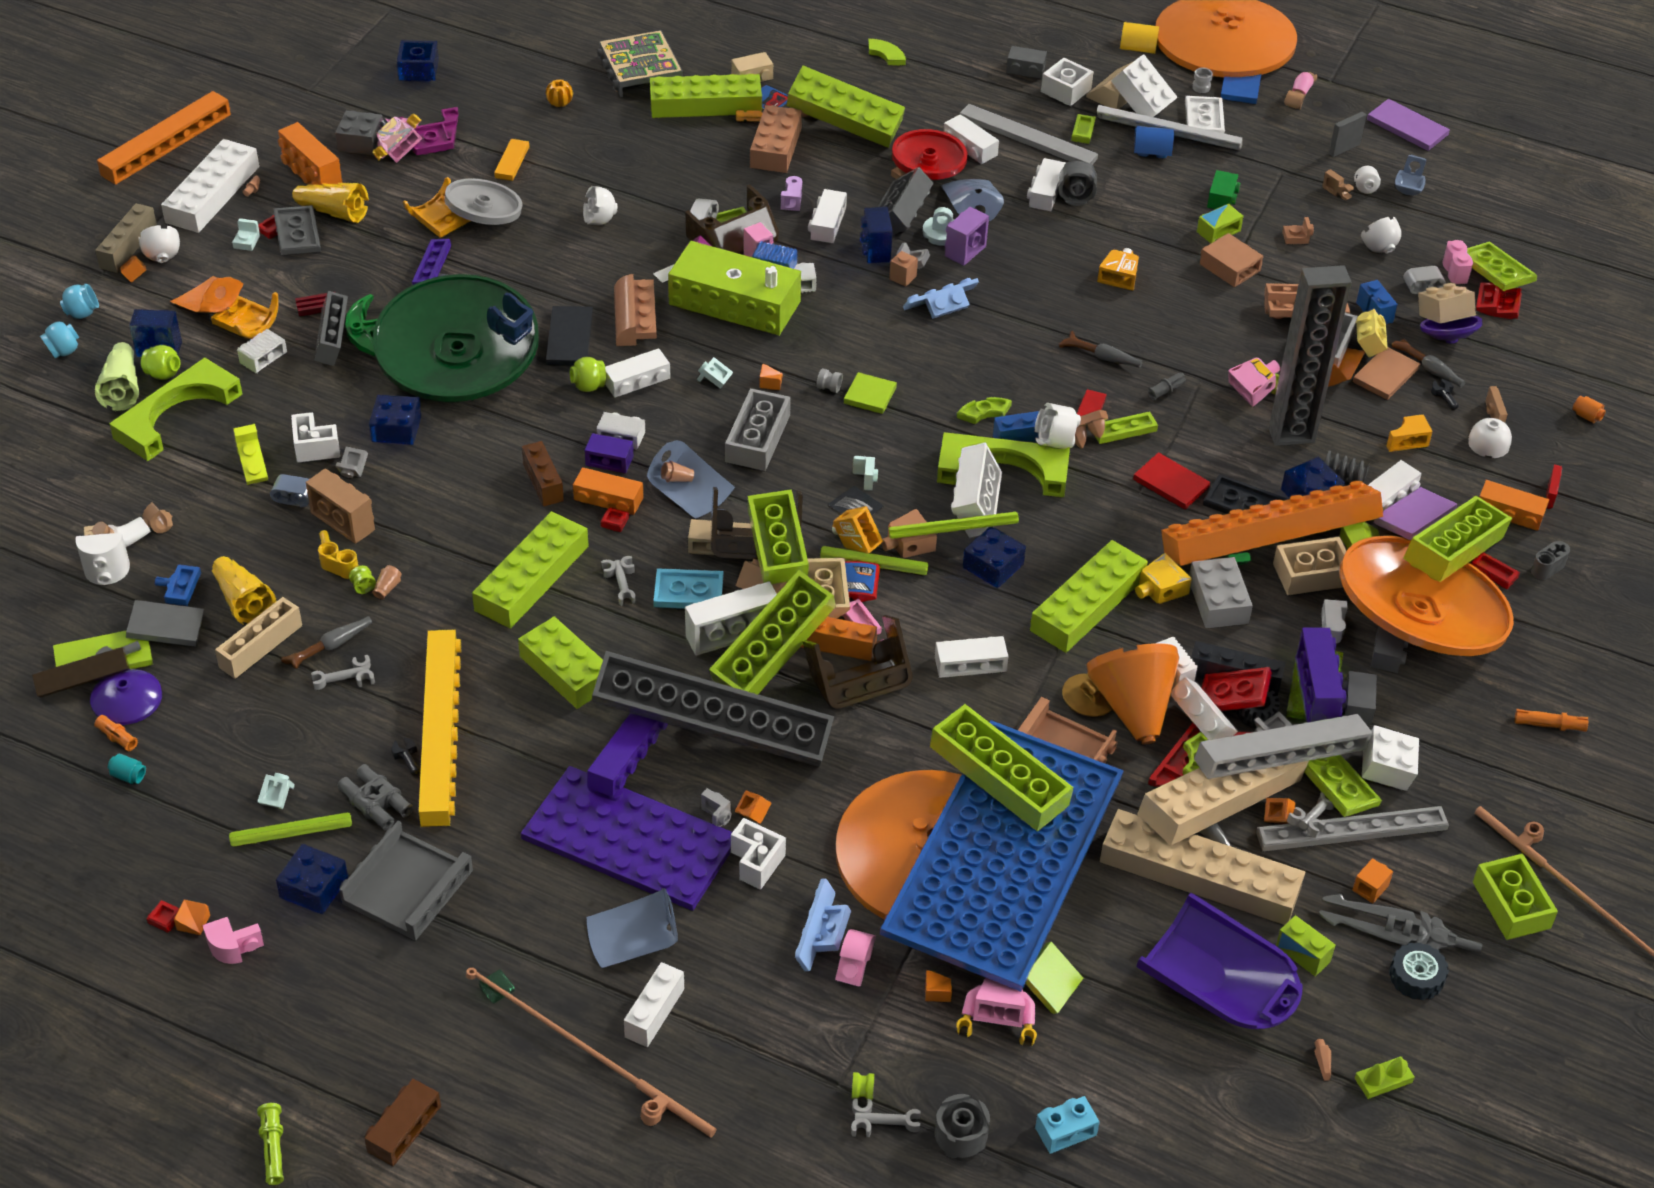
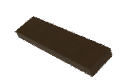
M120 647L32 674L37 696L41 698L128 671L130 667L125 648Z

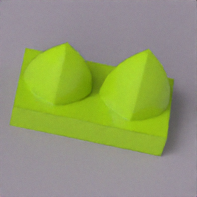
M1402 1057L1381 1064H1375L1373 1067L1356 1072L1355 1080L1367 1099L1413 1083L1415 1078L1408 1067L1407 1061Z

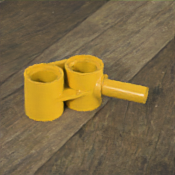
M326 530L321 531L319 535L322 544L318 547V553L322 569L349 579L351 570L358 567L357 554L350 549L339 551L337 544L330 542L328 532Z

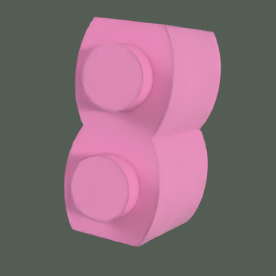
M1461 240L1448 241L1442 262L1444 268L1448 271V278L1455 284H1467L1473 265L1471 256L1467 254V246Z

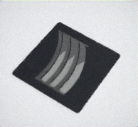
M856 486L851 487L828 504L840 514L849 509L867 506L871 516L884 507Z

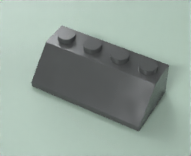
M920 167L894 180L866 226L869 229L892 235L907 231L911 226L910 222L917 216V210L924 204L923 200L930 194L929 190L933 182Z

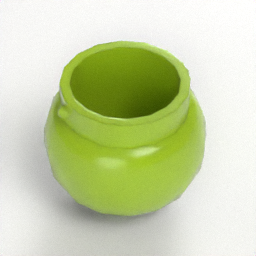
M157 345L143 352L141 367L146 375H151V377L159 380H167L174 377L180 368V358L170 346Z
M592 357L578 359L574 363V367L570 368L571 383H574L583 392H591L598 387H604L606 382L604 362L602 360L597 361Z

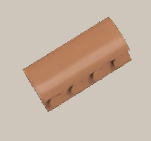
M633 274L623 276L614 286L616 346L636 345V339H656L654 280H634Z
M1266 283L1265 313L1269 314V317L1276 319L1292 317L1298 284ZM1347 303L1345 313L1350 314V309Z

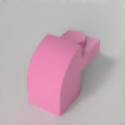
M228 917L203 925L205 937L212 955L223 963H241L242 953L254 951L264 946L258 923L234 932Z
M853 929L847 932L841 948V958L835 980L861 986L866 963L871 958L876 935Z

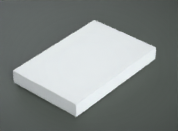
M1186 96V125L1220 133L1225 132L1222 98Z

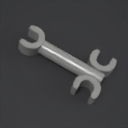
M625 556L621 561H601L604 577L609 578L616 574L620 589L618 594L619 604L623 606V599L625 598L631 599L632 604H634L635 593L629 590L625 574L635 572L632 556Z
M365 655L363 663H358L356 657L352 659L354 668L328 674H324L322 671L312 672L314 689L320 690L327 683L356 677L359 687H362V680L369 679L371 685L374 684V674L369 670L371 666L369 656Z
M1322 792L1319 795L1318 804L1307 815L1301 808L1295 807L1293 814L1289 813L1287 818L1289 824L1306 829L1307 834L1313 838H1316L1318 832H1322L1325 826L1323 821L1316 818L1325 809L1332 810L1335 808Z
M856 1098L853 1100L852 1111L855 1114V1120L851 1126L852 1136H856L858 1128H864L866 1130V1137H870L871 1124L905 1125L911 1132L920 1131V1123L911 1121L912 1119H920V1110H909L906 1115L871 1113V1099H868L865 1108H860L857 1105L858 1100Z

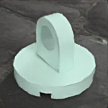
M945 207L937 208L934 211L933 217L925 221L923 236L928 238L930 243L945 245L946 227L949 222L955 220L951 210Z

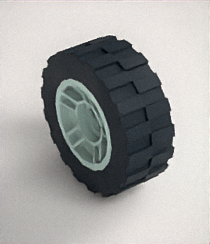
M1419 942L1408 943L1405 946H1401L1393 956L1389 970L1390 981L1395 985L1396 990L1402 992L1404 996L1407 995L1412 999L1420 1000L1431 999L1438 995L1444 987L1449 971L1447 970L1448 963L1445 961V957L1439 953V950L1432 948L1430 945Z

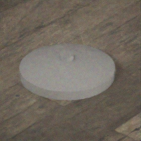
M461 179L450 183L445 191L444 201L447 207L458 216L473 222L490 225L506 224L515 221L521 214L522 201L520 197L508 187L496 182L483 179Z

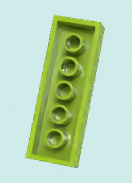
M802 66L788 93L786 105L790 108L802 110L804 114L888 148L903 120L905 111L904 106L806 66Z
M760 74L650 78L652 118L736 115L737 110H744V112H747V110H758L762 112Z
M1475 496L1414 536L1403 559L1414 568H1418L1428 574L1431 579L1441 582L1503 539L1512 517Z
M551 511L472 592L474 611L511 629L589 547L587 528Z
M1111 540L1032 612L1030 631L1067 653L1139 585L1141 571L1147 566L1148 561Z
M798 570L709 669L712 680L716 683L759 694L802 646V641L807 640L836 607L834 595Z
M966 704L933 728L930 748L1037 832L1070 805L1074 787Z

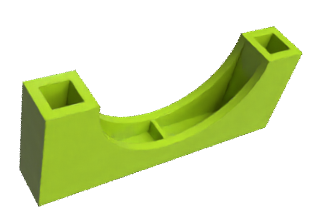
M944 432L937 483L956 485V473L959 470V458L961 457L962 448L986 442L997 463L1014 465L1030 472L1040 482L1043 495L1064 497L1070 453L1069 447L1060 449L1038 443Z

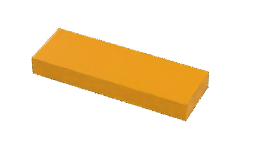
M510 140L494 172L495 178L514 180L529 149V141Z

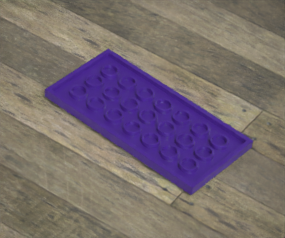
M569 766L521 832V839L651 894L665 888L671 902L693 911L731 853V834L733 832L626 788L619 789L613 797L587 788V772Z

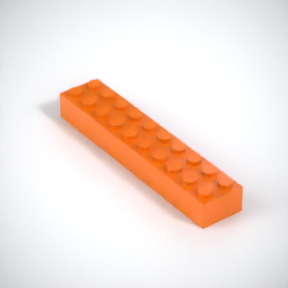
M1353 481L1348 486H1332L1330 490H1316L1306 496L1294 495L1289 500H1273L1270 504L1264 506L1252 505L1250 509L1243 511L1236 509L1230 511V514H1215L1205 520L1193 519L1184 525L1172 524L1167 529L1161 530L1164 553L1182 566L1191 564L1193 561H1203L1383 517L1381 492L1372 488V486L1364 484L1362 481Z

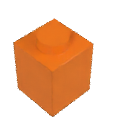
M1372 858L1356 876L1352 891L1374 903L1389 886L1393 871Z

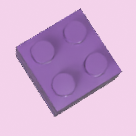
M969 207L964 212H961L955 220L949 222L946 227L945 257L964 266L987 245L989 216Z

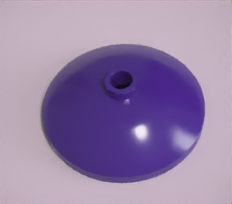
M1471 316L1441 324L1426 319L1421 322L1420 328L1426 335L1437 340H1444L1446 343H1457L1459 339L1466 338L1479 330L1482 326V318Z
M130 669L101 679L92 690L90 704L97 717L105 715L115 724L129 725L146 719L158 708L162 699V689L159 681L152 674L143 670Z

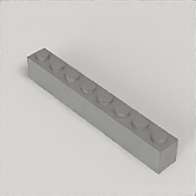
M1358 714L1206 740L1200 742L1194 760L1208 779L1363 751L1366 750L1373 733Z

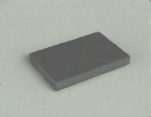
M313 205L273 208L281 255L321 252Z
M135 600L126 631V638L196 647L204 609Z

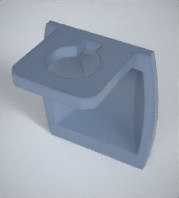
M1413 155L1407 157L1404 170H1400L1395 179V187L1398 191L1406 195H1417L1422 192L1425 186V176H1422L1426 164L1425 158ZM1412 161L1420 163V168L1415 173L1411 172L1410 163Z

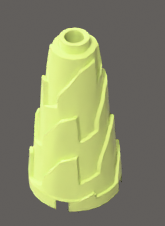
M124 342L114 345L95 386V396L105 408L109 405L112 407V410H126L135 405L139 397L134 366V351L129 344Z

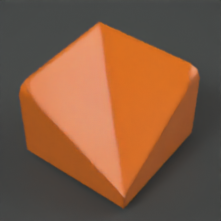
M132 256L120 267V270L130 282H133L146 271V267L136 256Z
M762 364L760 388L780 390L783 374Z
M745 791L735 812L757 823H761L771 802L760 795Z
M1266 798L1264 822L1289 824L1287 818L1289 813L1293 814L1295 802L1289 798Z
M184 900L174 919L176 929L201 935L203 925L207 923L210 917L209 908L206 904Z
M926 970L925 1001L951 1002V978Z

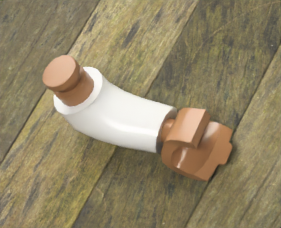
M151 502L144 510L143 519L138 517L120 527L98 522L94 525L92 533L93 535L122 533L125 547H128L150 533L149 528H152L156 533L167 532L173 526V516L165 510H159Z

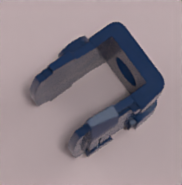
M505 293L502 300L503 311L507 317L515 322L508 320L495 306H490L487 310V323L493 332L503 335V340L511 345H516L532 331L533 310L521 304L511 293Z

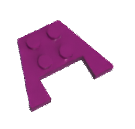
M458 107L442 109L443 122L421 125L414 129L423 138L411 149L416 155H426L428 153L454 149L459 116Z

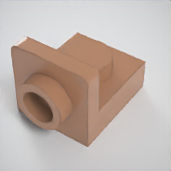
M1304 217L1303 226H1283V236L1286 244H1309L1310 236H1313L1314 227L1313 224H1310L1309 217Z

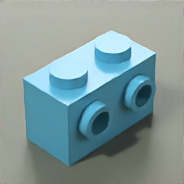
M1083 1096L1078 1099H1069L1063 1105L1055 1108L1048 1107L1037 1114L1035 1129L1051 1154L1097 1136L1099 1120L1086 1097Z

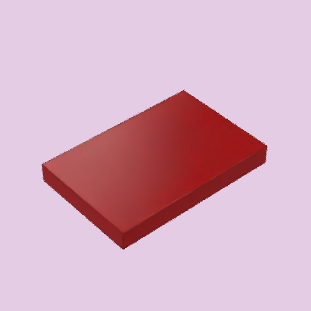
M1159 452L1133 476V480L1183 509H1187L1210 487L1211 483Z
M1270 667L1205 674L1201 689L1220 711L1261 707L1265 704L1272 671Z

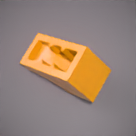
M1424 414L1404 417L1402 426L1390 431L1386 445L1389 452L1429 446L1433 431Z

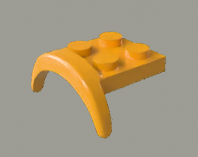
M449 177L445 178L438 193L425 204L411 207L407 201H403L406 211L440 238L470 222V220L452 212L445 204V191L451 183Z
M276 292L272 294L269 308L238 296L230 309L215 313L211 317L212 324L244 338L253 339L257 334L269 329L274 323L278 312V294Z

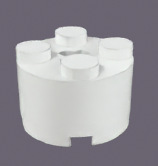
M1046 403L1045 406L1047 407L1039 411L1035 423V432H1038L1039 438H1036L1037 443L1060 449L1072 448L1075 444L1076 428L1080 425L1081 421L1080 415H1077L1071 407Z

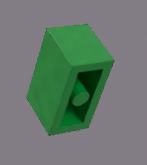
M1216 170L1209 193L1207 208L1217 209L1227 204H1236L1237 194L1241 185L1240 182H1237L1239 174Z

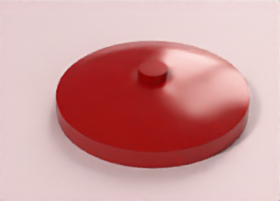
M919 129L906 132L895 140L892 148V159L895 165L905 173L920 167L930 180H938L952 177L964 169L967 162V149L958 138L951 134L932 129Z

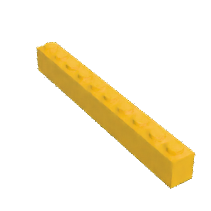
M456 630L428 631L419 794L421 827L450 826V816H455V802L451 801V797L456 796L455 782H452V778H456V764H453V759H457V745H453V742L458 741V729L454 727V723L459 721L458 709H455V705H459V691H456V687H460L459 673L456 674V670L461 669L460 656H457V653H461V639L456 638Z

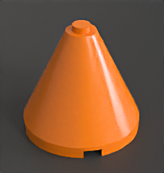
M1161 643L1137 645V650L1123 652V648L1090 660L1086 665L1088 677L1136 741H1141L1143 745L1156 742L1155 739L1160 736L1180 659L1177 647Z

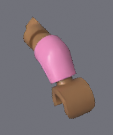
M1311 72L1299 74L1295 79L1292 91L1289 90L1286 95L1285 105L1301 109L1307 92L1317 80V74L1314 75Z

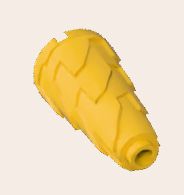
M359 183L309 184L297 186L292 192L293 199L299 205H313V209H316L318 212L330 214L333 217L349 222H360L368 209V206L364 205V200L369 201L365 186Z
M223 556L214 561L212 573L219 583L232 615L241 624H243L242 622L250 623L276 602L275 594L270 587L262 583L255 575L250 574L234 560Z

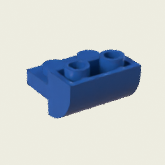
M1143 126L1135 128L1134 153H1137L1139 156L1153 154L1159 158L1172 156L1174 129Z

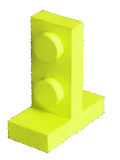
M255 424L234 428L236 448L240 456L247 485L267 481L268 475Z

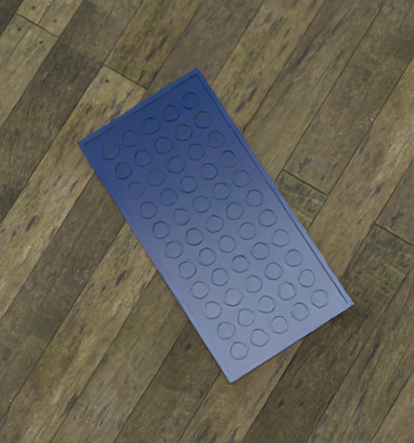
M990 720L989 723L1074 787L1070 805L1037 832L962 773L880 929V935L1022 992L1119 785L1123 770Z

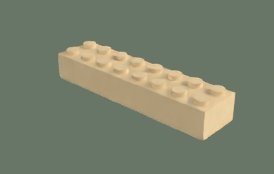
M1309 761L1208 779L1203 771L1198 768L1145 793L1137 815L1169 845H1173L1301 781Z
M1120 809L1117 810L1103 842L1100 857L1101 863L1283 925L1290 921L1305 875V871L1195 834L1173 845H1169L1140 816Z

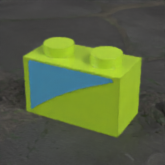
M1227 204L1200 216L1197 233L1209 243H1213L1228 233L1233 235L1240 232L1244 216L1230 204Z
M1296 915L1280 929L1276 943L1279 949L1314 976H1317L1331 962L1335 949L1333 942Z

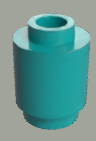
M120 753L113 756L107 766L110 776L130 784L134 782L140 783L146 773V766L142 765L141 761Z

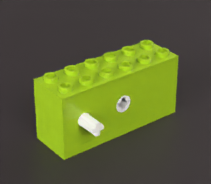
M690 241L668 273L669 305L780 336L801 302V271Z

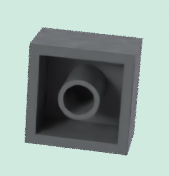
M346 110L335 132L338 151L374 155L372 152L377 148V142L379 141L376 134L381 129L382 115Z

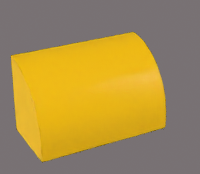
M1124 22L1120 49L1155 54L1159 26Z

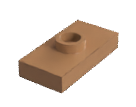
M1490 386L1485 401L1487 413L1490 414L1491 418L1505 423L1508 414L1497 386Z

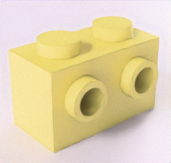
M1375 309L1360 314L1356 321L1357 341L1370 358L1387 350L1386 322L1382 315L1377 314Z

